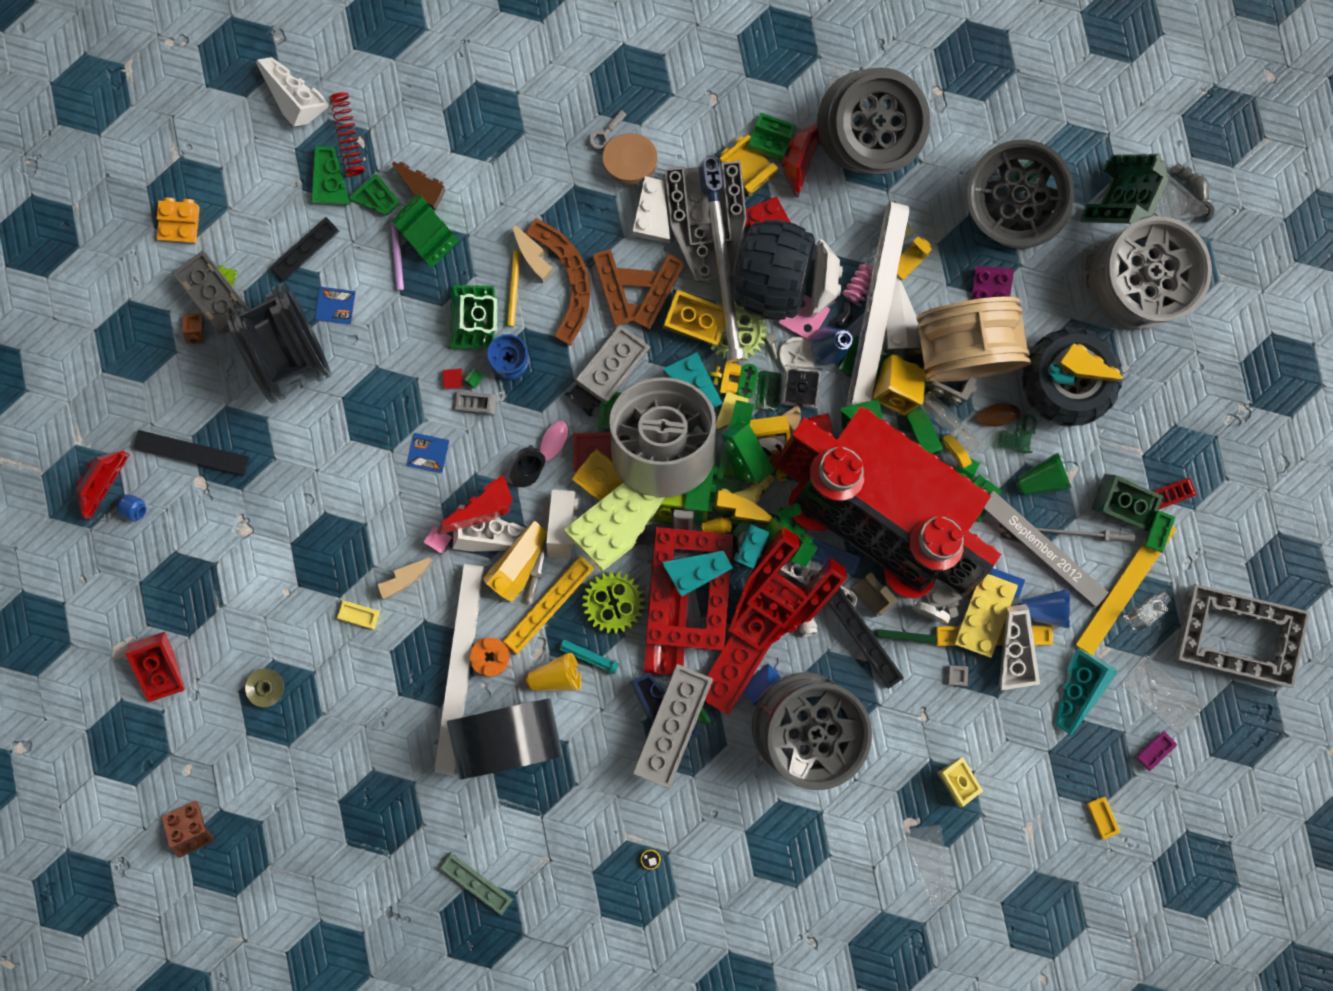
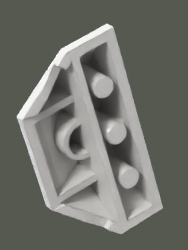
M823 239L818 240L815 250L810 317L813 318L832 304L837 296H840L841 285L838 284V279L842 276L840 259Z

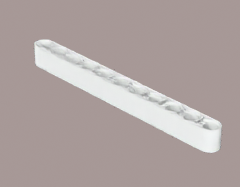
M888 202L885 209L847 398V406L868 402L872 399L909 215V206Z
M464 564L435 763V773L454 776L456 772V763L447 721L464 717L471 667L470 653L474 646L484 566Z

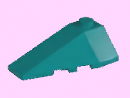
M1077 649L1067 668L1068 676L1063 686V698L1059 704L1055 725L1069 735H1072L1109 687L1118 670L1104 660L1081 649Z

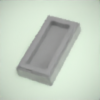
M674 510L673 529L692 530L693 511Z

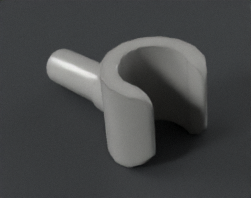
M771 332L765 340L772 350L774 360L779 357L774 343L778 341V337L774 332Z

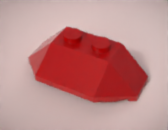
M817 124L796 133L795 139H790L788 149H790L789 156L785 155L782 166L785 167L783 173L795 197L798 198L819 140Z
M121 450L98 456L90 461L87 466L88 471L85 476L78 480V487L76 488L82 517L91 520L131 454Z

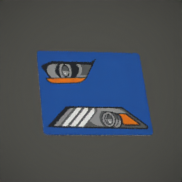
M320 287L315 320L351 324L356 292Z
M414 433L407 466L443 473L449 440Z

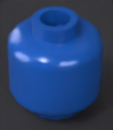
M126 494L116 504L118 515L131 522L142 519L146 514L147 508L144 500L134 495Z

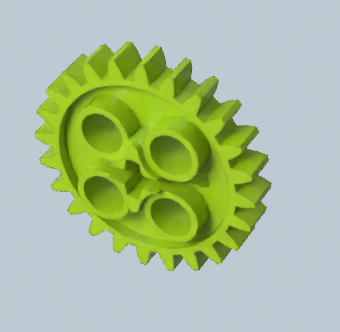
M610 571L609 577L602 573L603 579L600 580L596 576L597 583L590 582L592 589H585L589 596H583L584 599L588 600L587 603L582 604L584 607H588L584 614H591L588 621L594 619L593 626L595 627L600 624V631L606 627L607 633L614 629L615 634H617L618 628L625 632L626 625L632 628V621L638 623L635 618L636 616L642 617V614L638 611L639 609H645L644 606L640 605V602L645 601V599L639 598L643 591H637L640 585H633L634 578L629 581L627 580L628 574H625L622 578L619 571L616 576ZM617 585L625 587L623 595L619 596L614 593ZM608 586H610L615 600L619 599L617 607L621 615L620 619L617 618L614 607L608 604L611 602L607 591ZM603 591L607 594V599L604 602L597 601L596 595L598 592ZM624 603H629L632 607L628 614L621 611V606ZM607 609L613 611V618L611 620L603 618V612Z

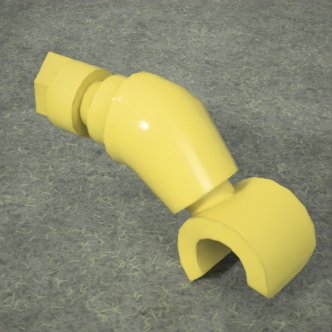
M770 474L761 483L752 484L750 488L747 487L745 490L734 492V494L756 504L760 501V496L763 494L762 491L767 490L774 478ZM721 488V491L730 493L727 489ZM714 508V509L717 510L718 512H726V511H728V510H723V509Z

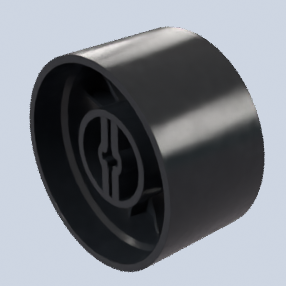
M551 698L447 721L459 780L514 769L563 756Z

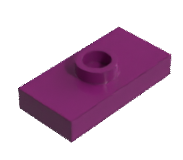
M1162 730L1135 758L1148 771H1151L1178 744Z

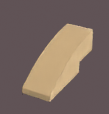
M515 225L513 230L520 251L529 267L544 283L554 272L553 268L542 259V256L545 254L544 250Z
M429 557L394 570L396 578L378 584L382 598L386 600L409 588L428 570L433 563L432 558Z

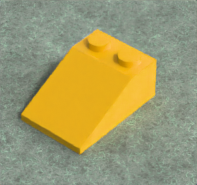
M677 290L662 328L685 337L718 346L725 327L723 307Z

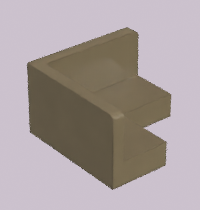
M871 572L852 587L876 617L881 616L898 601L886 586L883 587Z

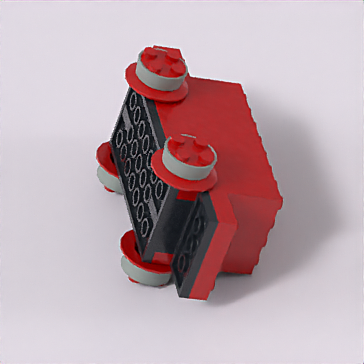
M862 406L838 439H835L830 432L822 430L814 421L804 417L773 464L800 483L792 490L789 497V506L798 503L802 510L801 514L792 517L793 523L804 528L806 532L829 529L884 567L885 583L888 589L900 598L917 599L925 596L933 589L936 579L965 598L991 572L1002 555L995 547L983 542L978 535L969 532L991 498V495L985 489L973 484L969 478L960 475L952 466L940 461L936 455L924 450L920 444L911 441L903 432L897 431L887 421L881 420L871 410Z

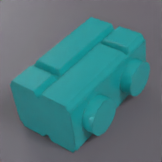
M748 524L737 549L738 552H736L733 560L754 569L769 532Z

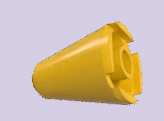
M566 653L528 673V677H526L528 689L531 688L533 692L577 691L581 689L580 672L577 673L576 667L578 663L572 653Z

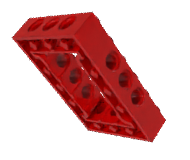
M655 528L645 645L724 651L730 570L708 582L709 596L706 600L708 609L704 622L706 629L667 626L671 579L664 569L662 562L673 560L674 549H680V551L695 550L699 551V553L724 551L731 564L733 534Z

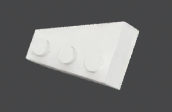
M645 176L634 223L633 236L670 244L664 180Z
M552 490L546 542L548 558L571 559V549L575 543L565 534L564 529L577 520V516H574V510H578L579 498H575V491Z

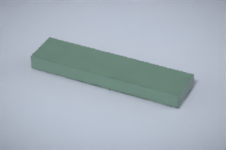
M452 852L439 868L500 915L504 913L513 900L512 897Z

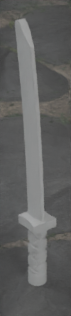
M545 497L541 527L548 532L550 502L548 497ZM547 538L536 560L533 572L531 571L532 578L525 601L527 603L533 604L539 578H542L541 570Z
M1036 528L1040 532L1102 537V541H1135L1134 534H1120L1110 532V530H1105L1103 533Z

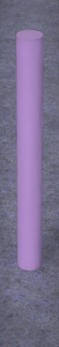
M391 215L390 220H392L396 215ZM391 221L396 290L402 291L404 290L400 236L399 230Z

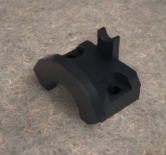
M578 384L565 394L589 417L592 415V411L602 402Z

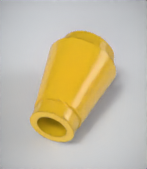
M725 516L702 523L703 532L727 534L732 530L731 520Z

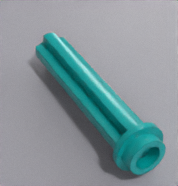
M563 640L560 645L561 651L572 653L575 657L608 671L609 674H615L618 669L619 663H616L617 660L612 661L567 640Z

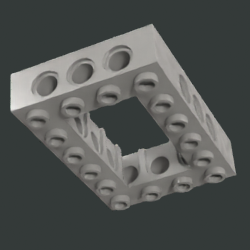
M1198 584L1190 585L1173 660L1285 688H1294L1310 612ZM1208 609L1279 626L1273 661L1253 660L1252 657H1241L1232 655L1233 653L1216 651L1211 647H1200L1201 640L1205 635L1203 634L1205 622L1209 617L1207 615Z

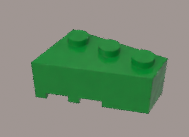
M715 460L706 479L696 488L687 492L684 511H693L692 523L702 524L706 522L708 512H712L713 501L710 500V495L715 493L716 483L712 481L713 476H717L719 466L715 465Z

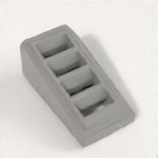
M457 391L455 410L495 414L497 396ZM467 396L466 405L463 407V398ZM472 397H474V400H473V408L470 407V406H471V398H472ZM479 398H482L481 408H478Z

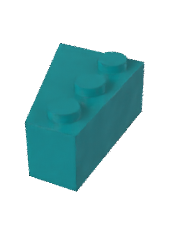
M698 353L663 369V373L669 378L683 380L700 389L710 400L714 410L722 407L723 403Z

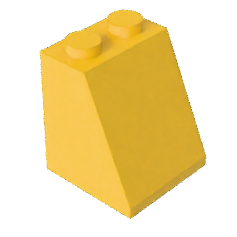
M892 354L883 361L872 400L879 399L881 405L905 416L923 404L924 369L915 363L903 360L901 356Z

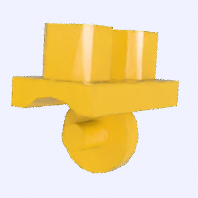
M726 360L724 374H721V366H716L715 372H709V377L714 378L713 385L718 386L719 379L722 380L719 395L725 396L727 392L736 394L738 383L729 382L728 379L729 375L740 377L741 365L727 362Z

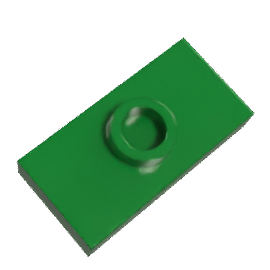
M1156 510L1144 547L1163 553L1176 517Z

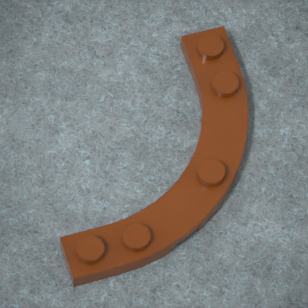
M535 218L526 235L553 251L564 264L570 279L571 299L569 308L554 337L572 346L585 322L589 309L590 282L588 272L580 253L569 239L552 226Z

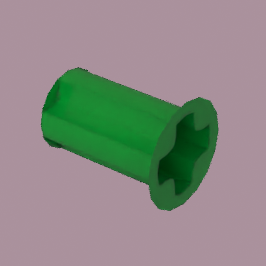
M795 503L786 508H779L778 515L780 519L783 518L788 521V519L801 514L802 510L800 505Z

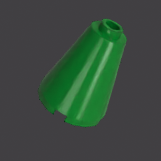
M1059 453L1053 454L1019 476V481L1016 482L1019 493L1023 492L1024 495L1072 488Z

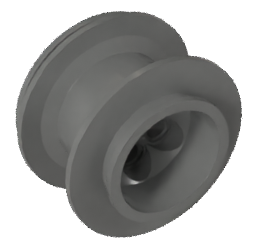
M883 67L857 70L837 79L823 95L817 112V133L826 154L840 167L851 172L863 174L891 173L911 163L923 149L930 130V110L921 88L906 74L895 69ZM865 99H867L870 102V106L868 109H865L863 107V102ZM882 101H884L888 107L886 110L882 107ZM855 116L860 118L858 126H855L853 123ZM875 119H881V123H875ZM864 133H867L869 136L867 143H864L862 140ZM883 133L887 135V138L884 142L881 141V136Z

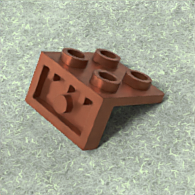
M193 801L162 816L169 848L179 858L215 842L213 834L205 827L198 801Z

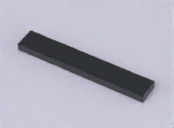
M141 430L137 432L133 447L137 450L244 476L246 475L250 459L248 456Z
M839 587L827 603L887 688H891L904 678L841 587Z

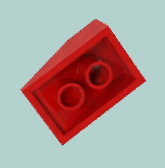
M165 631L128 644L125 655L148 703L185 690L173 648Z

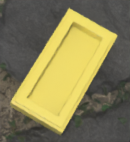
M342 600L337 619L375 630L380 611Z

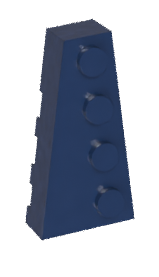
M649 672L630 681V684L650 726H652L665 691ZM695 728L693 729L689 740L700 735V733Z

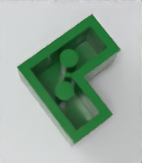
M772 517L765 528V531L769 532L766 543L769 545L771 540L784 526L799 536V548L791 556L790 561L806 567L818 549L813 543V538L805 534V529L797 524L792 526L790 522L783 518L779 520Z

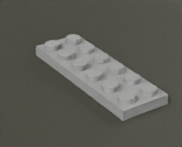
M676 664L632 774L670 789L713 681L712 678Z

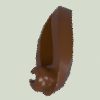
M995 404L979 412L976 419L985 425L1003 426L1017 420L1020 416V410L1012 404Z

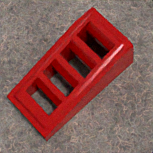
M1190 477L1153 491L1158 494L1162 492L1166 501L1163 504L1161 500L1158 510L1197 495ZM1182 484L1185 485V488H1186V490H1187V492H1188L1187 495H1186V493H1185V491H1184V489H1183ZM1176 486H1177V488H1178V490H1179V493H1180V495H1181L1180 498H1178V495H1177V493H1176V491H1175V488H1174V487H1176ZM1167 490H1170L1171 495L1173 497L1172 501L1169 498Z

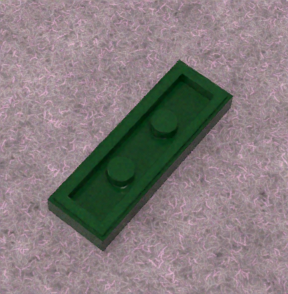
M877 629L876 636L880 638L932 644L936 642L935 635Z

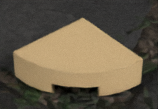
M798 405L783 414L787 415L789 427L792 431L798 427L801 420V410Z

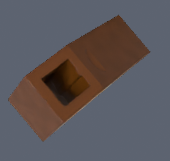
M393 161L394 169L413 195L416 196L419 193L430 207L436 210L446 192L443 182L436 178L431 180L426 177L425 173L419 170L414 172L403 162L398 164Z

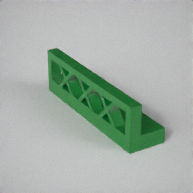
M736 400L729 429L738 422L750 424L755 404ZM724 446L717 475L719 479H723V475L736 478L726 446Z

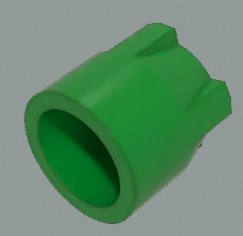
M473 368L463 380L471 388L476 389L484 377Z

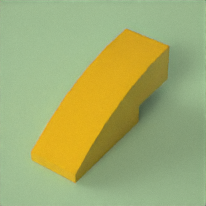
M720 490L715 493L713 508L732 511L731 519L768 524L772 519L765 510L743 497Z

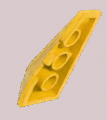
M533 520L483 577L485 583L500 596L512 602L525 588L548 532Z

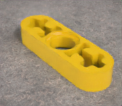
M951 433L942 437L946 449L962 468L972 464L966 450Z

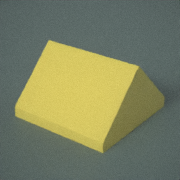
M963 757L937 772L956 806L960 808L983 791Z

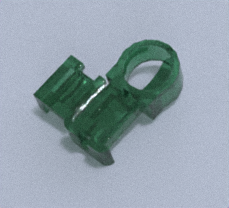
M1023 414L1016 421V432L1010 434L1007 433L1008 431L1000 430L998 447L1014 449L1018 453H1033V451H1030L1032 434H1035L1037 427L1036 418L1031 414ZM1030 417L1033 425L1030 430L1026 431L1027 418Z

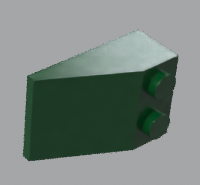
M1104 474L1091 510L1149 532L1155 512L1158 510L1163 496L1117 475Z

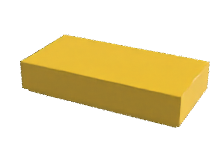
M1105 796L1086 803L1101 840L1121 833Z

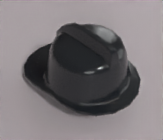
M532 445L519 450L510 471L511 482L517 487H528L535 483L545 465V456L534 449Z

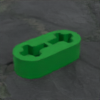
M746 364L742 367L737 387L738 396L747 399L753 396L758 376V369L755 365ZM748 368H752V372L755 373V375H751L750 381L746 380L747 374L744 373V370L747 371ZM745 383L749 384L748 390L751 393L743 396V392L740 389H744Z

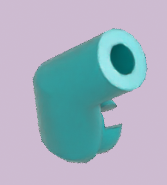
M1058 363L1050 364L1048 374L1055 383L1073 385L1074 375L1063 374Z

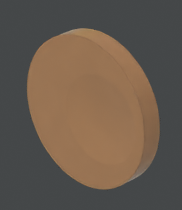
M634 133L621 134L611 139L605 146L603 166L606 173L617 182L623 184L640 183L644 181L645 176L650 177L657 167V151L653 143L642 135Z

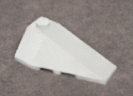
M896 276L884 335L886 353L906 351V349H922L917 327L919 323L916 320V314L898 276Z
M459 505L458 509L462 508L464 510L465 505ZM498 517L495 520L455 530L453 532V549L464 551H507L526 528L513 522L508 523Z

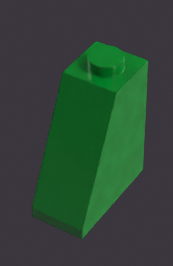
M918 407L905 416L913 442L920 444L924 450L934 455L943 450L925 409L920 410Z

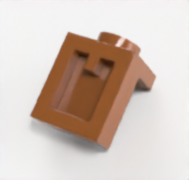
M203 313L184 314L182 334L186 343L197 344L205 342L203 334L205 317Z

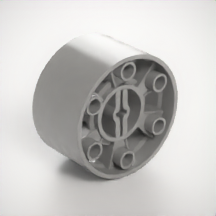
M674 378L647 379L626 389L614 403L610 414L612 462L621 480L632 489L655 497L677 496L700 485L709 475L715 460L716 417L710 400L694 385ZM637 420L639 421L638 429L630 427L632 423ZM699 426L704 432L699 434H689L693 431L694 427Z

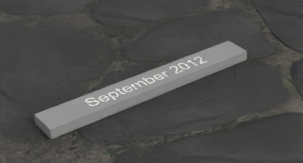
M992 491L989 494L991 498L985 505L984 510L1089 603L1097 607L1109 592L997 493Z

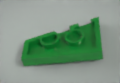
M315 146L312 203L350 205L334 147Z

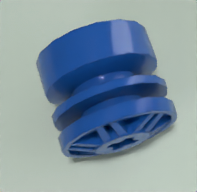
M502 334L490 343L487 350L488 361L492 372L498 378L515 380L526 372L529 365L528 351L524 341L518 336ZM507 356H510V358H511V362H510V363H508L507 360H506V359H507V358H506Z

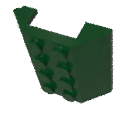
M1161 154L1111 155L1110 160L1106 161L1102 169L1112 177L1101 204H1087L1079 221L1082 223L1133 224L1153 216L1168 183L1165 161H1162Z

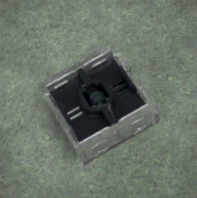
M785 364L780 404L796 406V403H799L803 407L819 409L823 369Z

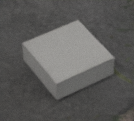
M948 666L947 685L967 686L968 667Z

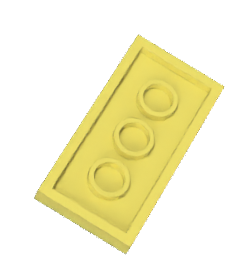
M988 574L974 588L954 644L991 658L1006 619L1007 607L1011 606L1018 585Z

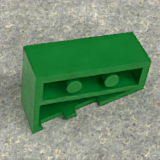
M738 422L722 434L738 481L759 484L774 472L749 423Z

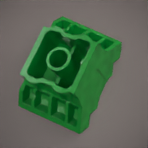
M419 193L391 220L430 268L437 264L459 242Z
M452 285L450 293L452 299L450 304V347L488 349L490 343L494 340V332L497 331V298H495L494 286Z

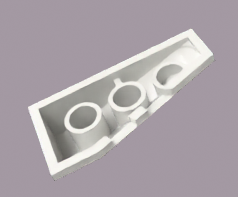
M265 58L256 61L282 114L293 127L309 124L329 107L330 104L316 89L313 88L311 90L304 85L305 81L289 74L290 70L275 59Z

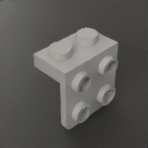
M970 376L964 382L960 392L935 380L932 381L928 389L931 390L930 393L939 398L943 396L948 399L949 403L958 406L959 404L963 405L971 396L973 397L978 386L975 385L977 379Z

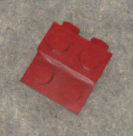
M777 196L746 210V227H751L756 221L764 222V220L790 222Z

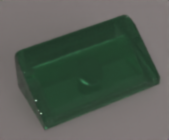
M771 371L758 372L755 409L778 411L781 373Z

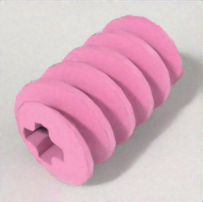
M868 264L859 265L860 271H855L856 277L851 278V283L846 286L848 290L843 291L844 297L857 306H861L859 300L866 301L862 295H868L869 293L867 288H870L874 267Z

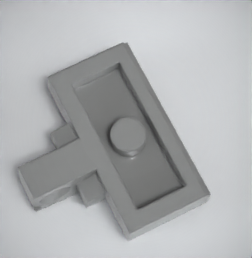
M946 585L933 588L926 594L929 605L935 608L942 607L943 611L947 610L950 619L959 616L956 606L960 605L958 600L964 598Z

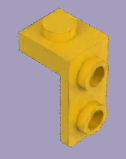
M918 236L900 256L897 276L901 280H905L930 254L932 250L930 248L931 245L926 239H921Z

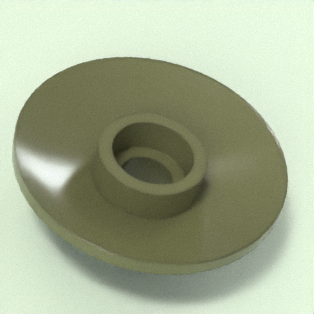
M258 669L246 681V696L256 706L270 707L276 704L283 695V680L274 670ZM265 684L269 685L268 691L263 690Z

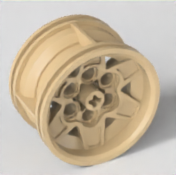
M991 297L967 300L939 306L918 314L916 320L919 323L917 327L921 341L924 372L928 373L925 375L926 381L932 382L935 380L939 383L965 381L970 376L979 379L1013 372L1030 365V358H1027L1029 350H1027L1022 319L1023 310L1020 307L1021 299L1016 297Z

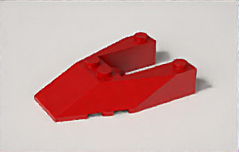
M784 526L771 540L749 574L729 627L730 632L759 651L778 641L786 633L793 632L801 624L811 621L847 579L846 568L831 558L803 590L779 575L780 569L799 548V536Z

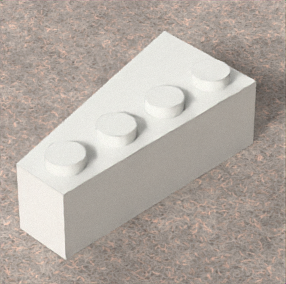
M1026 604L1007 607L999 686L1001 690L1040 685L1029 608Z

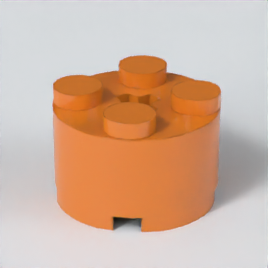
M483 638L475 643L471 650V665L476 672L483 676L492 677L500 675L510 664L509 648L499 639ZM487 653H489V654L494 653L495 655L493 656V658H494L495 660H494V661H490V660L487 661L486 659H487L488 657H487L486 654H487Z

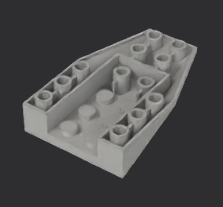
M741 161L723 162L720 165L723 184L718 192L730 278L734 277L747 218ZM706 166L710 170L713 169L712 166ZM684 167L665 169L670 224L695 281L719 279L708 196L701 190L698 167L685 169Z

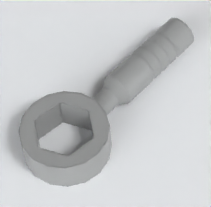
M621 110L605 131L598 130L591 135V146L595 150H604L609 142L608 134L625 118L626 113ZM596 136H604L606 141L603 145L595 144L594 139Z

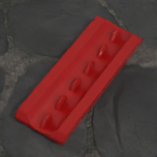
M672 581L667 626L686 627L688 594L680 597ZM646 645L644 673L672 675L676 664L684 666L685 648Z

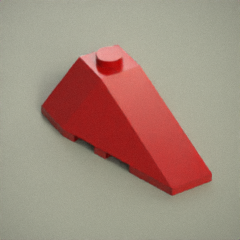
M503 475L483 488L484 492L477 499L473 496L464 506V510L459 508L440 524L437 533L441 535L495 520L500 515L501 517L507 515L511 510L510 506L513 500L505 477Z

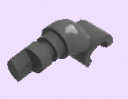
M1178 163L1171 171L1183 181H1188L1187 184L1190 186L1194 200L1197 202L1192 209V214H1196L1199 208H1205L1208 211V216L1205 219L1207 222L1210 221L1215 209L1207 201L1209 200L1210 191L1208 180L1203 175L1193 174V170L1190 167L1184 168Z

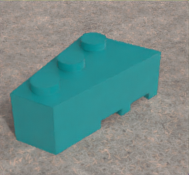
M724 551L662 562L680 597L733 568Z

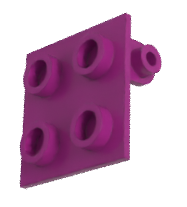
M976 265L973 274L974 284L971 300L1010 297L1014 269Z

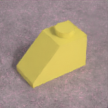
M727 392L716 422V431L730 426L736 400L748 402L749 399Z

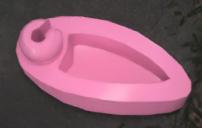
M557 421L552 424L543 436L540 452L545 456L546 461L553 458L565 444L568 426L563 421Z

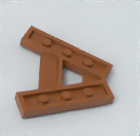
M611 249L593 254L615 327L635 322L651 330L683 270L685 262L668 254L660 271L617 268ZM623 286L650 288L642 304H631L627 302Z

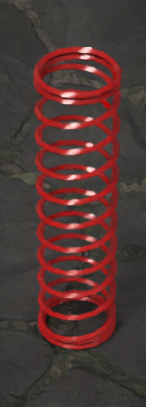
M339 92L329 97L330 104L333 105L331 110L335 113L333 118L337 120L335 126L339 127L336 132L340 134L337 139L341 141L339 147L343 149L341 154L345 156L342 161L347 163L344 166V169H346L345 174L347 176H356L364 173L365 167L355 166L346 168L348 164L363 162V159H356L350 162L344 161L346 157L359 156L362 153L354 152L348 155L342 153L346 149L359 148L360 145H351L346 148L341 147L342 143L354 142L359 138L353 137L340 140L342 135H352L357 133V131L338 132L340 128H349L356 125L355 123H348L342 126L336 124L338 121H347L354 118V116H345L340 119L335 118L336 114L352 111L350 108L338 112L333 110L336 106L341 107L351 104V102L345 101L350 97L349 93Z

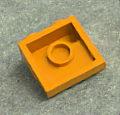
M164 198V201H158V241L196 244L200 207L194 203V200L183 199L182 202H175L173 198Z

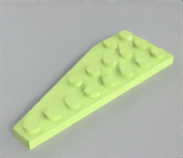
M622 483L566 527L564 532L603 572L634 546L636 539L640 533L642 534L645 525L653 517L665 497L642 494Z

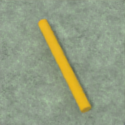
M513 251L507 326L514 327L521 251Z

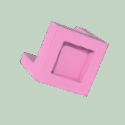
M433 526L424 543L443 554L453 537L446 533L439 535L437 533L438 528Z

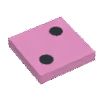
M804 294L798 315L794 318L786 317L785 320H780L778 324L811 342L814 333L819 330L830 309L826 307L814 318L810 317L812 298Z

